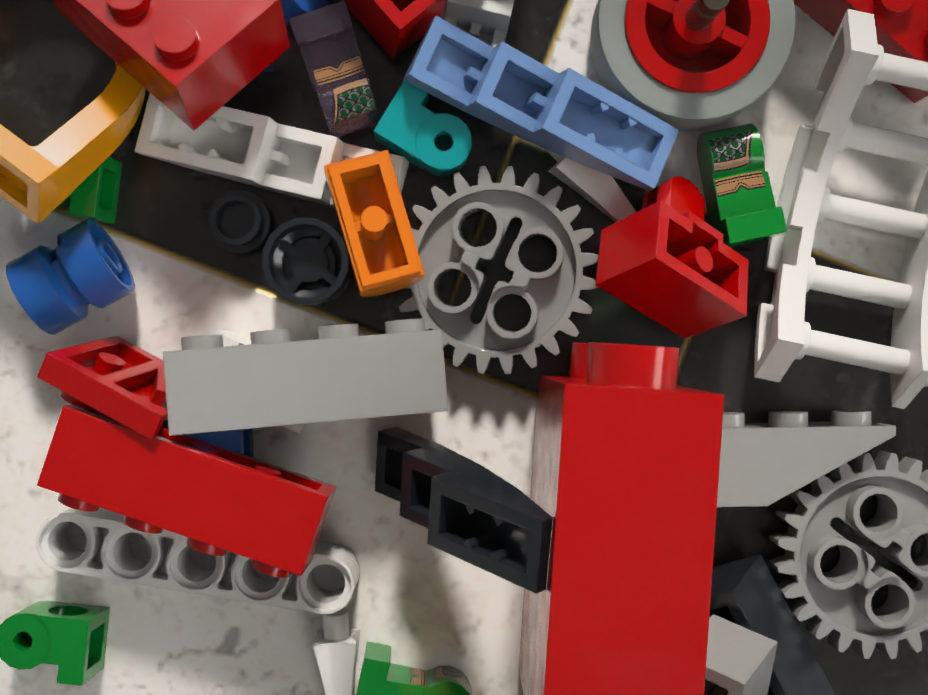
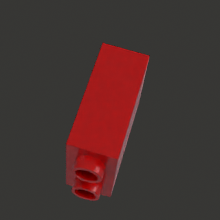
M572 342L570 377L538 375L530 499L552 516L553 520L546 590L535 594L524 589L519 674L524 695H704L724 394L677 386L679 348Z

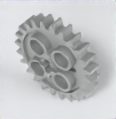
M480 166L478 185L471 187L458 172L454 174L455 194L449 197L443 190L434 186L431 188V192L437 207L433 211L419 205H414L412 208L416 216L423 223L419 230L412 229V233L425 275L421 281L406 287L411 288L413 297L406 300L399 306L400 312L419 310L422 315L421 319L425 321V331L442 329L443 348L448 344L455 347L453 366L458 367L470 353L476 355L477 370L480 374L486 372L492 357H499L505 374H511L514 365V355L518 354L523 356L531 368L537 367L536 347L542 344L549 352L558 355L560 348L554 335L559 330L574 337L578 336V329L569 319L572 311L582 314L592 313L593 309L578 297L581 290L599 288L595 285L596 280L583 276V267L598 262L599 255L582 253L580 249V244L587 241L594 234L593 229L585 228L574 231L570 224L580 213V206L575 205L560 211L556 206L560 200L562 188L557 186L544 197L538 194L540 176L535 172L528 178L523 187L516 185L513 166H507L500 183H493L486 166ZM476 212L490 213L496 220L497 230L495 237L485 246H471L464 238L463 227L465 221ZM516 217L522 220V227L505 261V266L509 270L514 271L513 278L510 282L498 281L493 289L482 321L476 324L472 322L471 314L488 281V275L480 270L481 263L484 259L494 261L498 257L511 220ZM534 236L547 237L553 241L557 249L556 261L551 268L544 272H531L521 262V247L526 240ZM454 269L464 272L470 279L472 287L469 298L460 306L450 305L444 301L439 290L440 280L444 274ZM508 294L520 295L530 305L531 318L527 326L522 329H506L497 319V304L501 298Z
M879 450L874 461L870 453L865 452L851 460V468L845 463L832 470L829 477L823 475L810 483L812 489L808 493L801 490L792 492L790 496L798 504L794 512L776 510L775 515L789 526L787 533L769 535L771 542L785 549V555L770 560L769 566L778 573L789 575L780 581L777 586L783 597L796 598L789 606L793 616L799 621L808 619L805 629L820 640L828 635V643L842 653L851 644L853 651L864 659H870L876 644L880 652L890 659H896L899 640L918 653L922 651L920 632L924 630L928 632V469L922 472V461L909 457H904L898 462V457L895 453ZM875 495L877 511L872 519L862 523L859 516L860 507L866 498ZM835 517L839 518L854 534L874 543V548L880 554L904 568L917 579V587L911 589L896 574L876 564L875 559L870 554L836 532L830 525L831 520ZM924 534L926 548L920 557L912 560L910 555L911 546L915 539ZM838 545L840 559L837 565L832 570L822 573L820 562L824 552L830 547ZM887 585L889 590L886 602L880 608L872 610L871 600L875 591L881 586Z

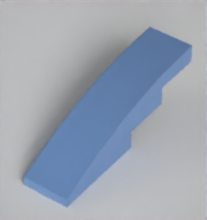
M435 16L429 22L403 81L523 140L646 190L655 189L680 131L571 68L558 73L504 42H500L495 47H492L438 16Z

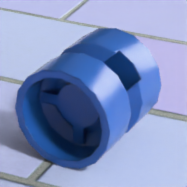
M88 218L57 235L58 247L53 250L47 246L39 245L13 259L6 265V276L19 304L29 318L48 334L56 335L85 319L88 315L89 304L97 308H105L135 290L132 273L123 255L108 233L93 219Z

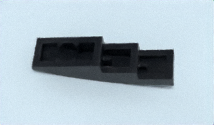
M399 427L378 431L375 491L400 502L399 516L428 528L427 544L535 594L546 590L552 516L509 482L484 466L441 444Z

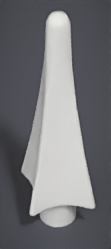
M547 150L557 161L548 172L588 200L615 223L636 213V210L612 176Z
M343 608L332 614H322L323 630H317L318 641L312 645L325 695H354L361 628L349 629L348 610Z

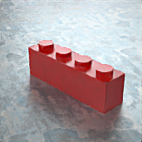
M67 405L62 408L37 486L59 493L57 500L67 507L88 512L98 511L99 507L124 515L122 523L134 530L159 534L165 529L188 537L186 544L196 551L214 556H224L229 551L252 559V568L277 578H288L291 573L302 576L313 559L337 486L185 434L169 436V429L162 426L157 437L150 440L96 409H84L74 405Z

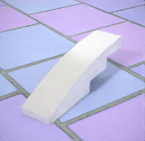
M151 93L148 97L135 147V152L141 155L334 207L325 177L324 165L380 152L346 144L335 136L279 124L268 116L222 106L193 131ZM389 154L400 193H402L409 161L405 157Z

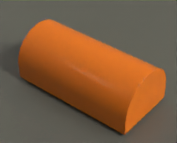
M388 150L324 165L325 177L349 253L360 296L383 295L401 290L421 281L425 273Z

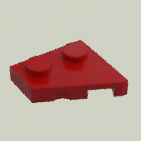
M112 336L47 352L37 375V378L59 389L61 398L66 402L84 409H96L150 440L157 437L167 415V408L162 407L166 399L163 360L119 336Z

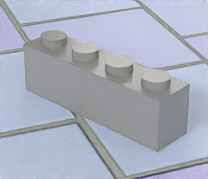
M405 319L385 322L386 334L359 336L358 324H340L318 327L319 339L292 341L291 329L250 332L251 345L226 347L223 346V335L182 337V350L163 351L169 436L449 411L442 329L425 331L424 319Z

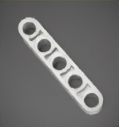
M101 507L95 512L70 508L54 515L40 526L36 536V550L40 559L49 568L60 572L316 614H332L343 609L351 600L360 576L357 558L347 547L324 541H318L313 559L302 576L291 573L288 578H279L274 581L261 579L255 574L251 566L252 559L229 551L224 556H215V570L205 571L193 563L190 557V547L186 544L188 537L165 529L159 534L134 530L122 523L124 515ZM69 522L78 524L84 530L87 537L85 550L77 549L70 543L67 537ZM131 533L141 534L149 541L152 553L150 560L144 561L132 554L129 548ZM325 564L335 566L342 572L345 578V585L336 591L322 589L313 577V569Z

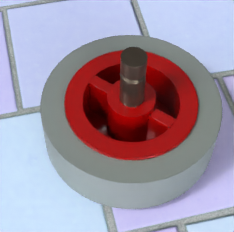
M598 0L591 25V49L596 70L606 89L680 131H696L717 126L735 117L762 96L782 72L794 41L796 27L794 0Z

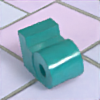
M404 81L374 129L375 141L396 154L405 157L409 162L429 174L442 177L457 173L465 165L472 147L471 133L467 125L459 117L448 113L435 114L425 108L429 101V93Z

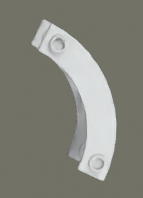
M847 9L813 87L815 90L825 92L813 126L800 124L776 207L782 206L787 232L770 238L763 270L774 272L775 279L771 304L760 303L758 305L754 377L780 382L795 359L801 360L805 355L890 373L892 407L905 409L923 387H928V171L914 212L831 194L830 187H827L836 154L841 153L845 148L928 165V138L853 122L851 115L864 85L869 86L874 80L928 91V62L884 53L883 46L877 43L874 14ZM824 219L906 236L907 241L898 282L816 265L815 259L811 257V251L817 224H821ZM810 289L894 307L891 347L811 330L810 323L804 322L806 293Z

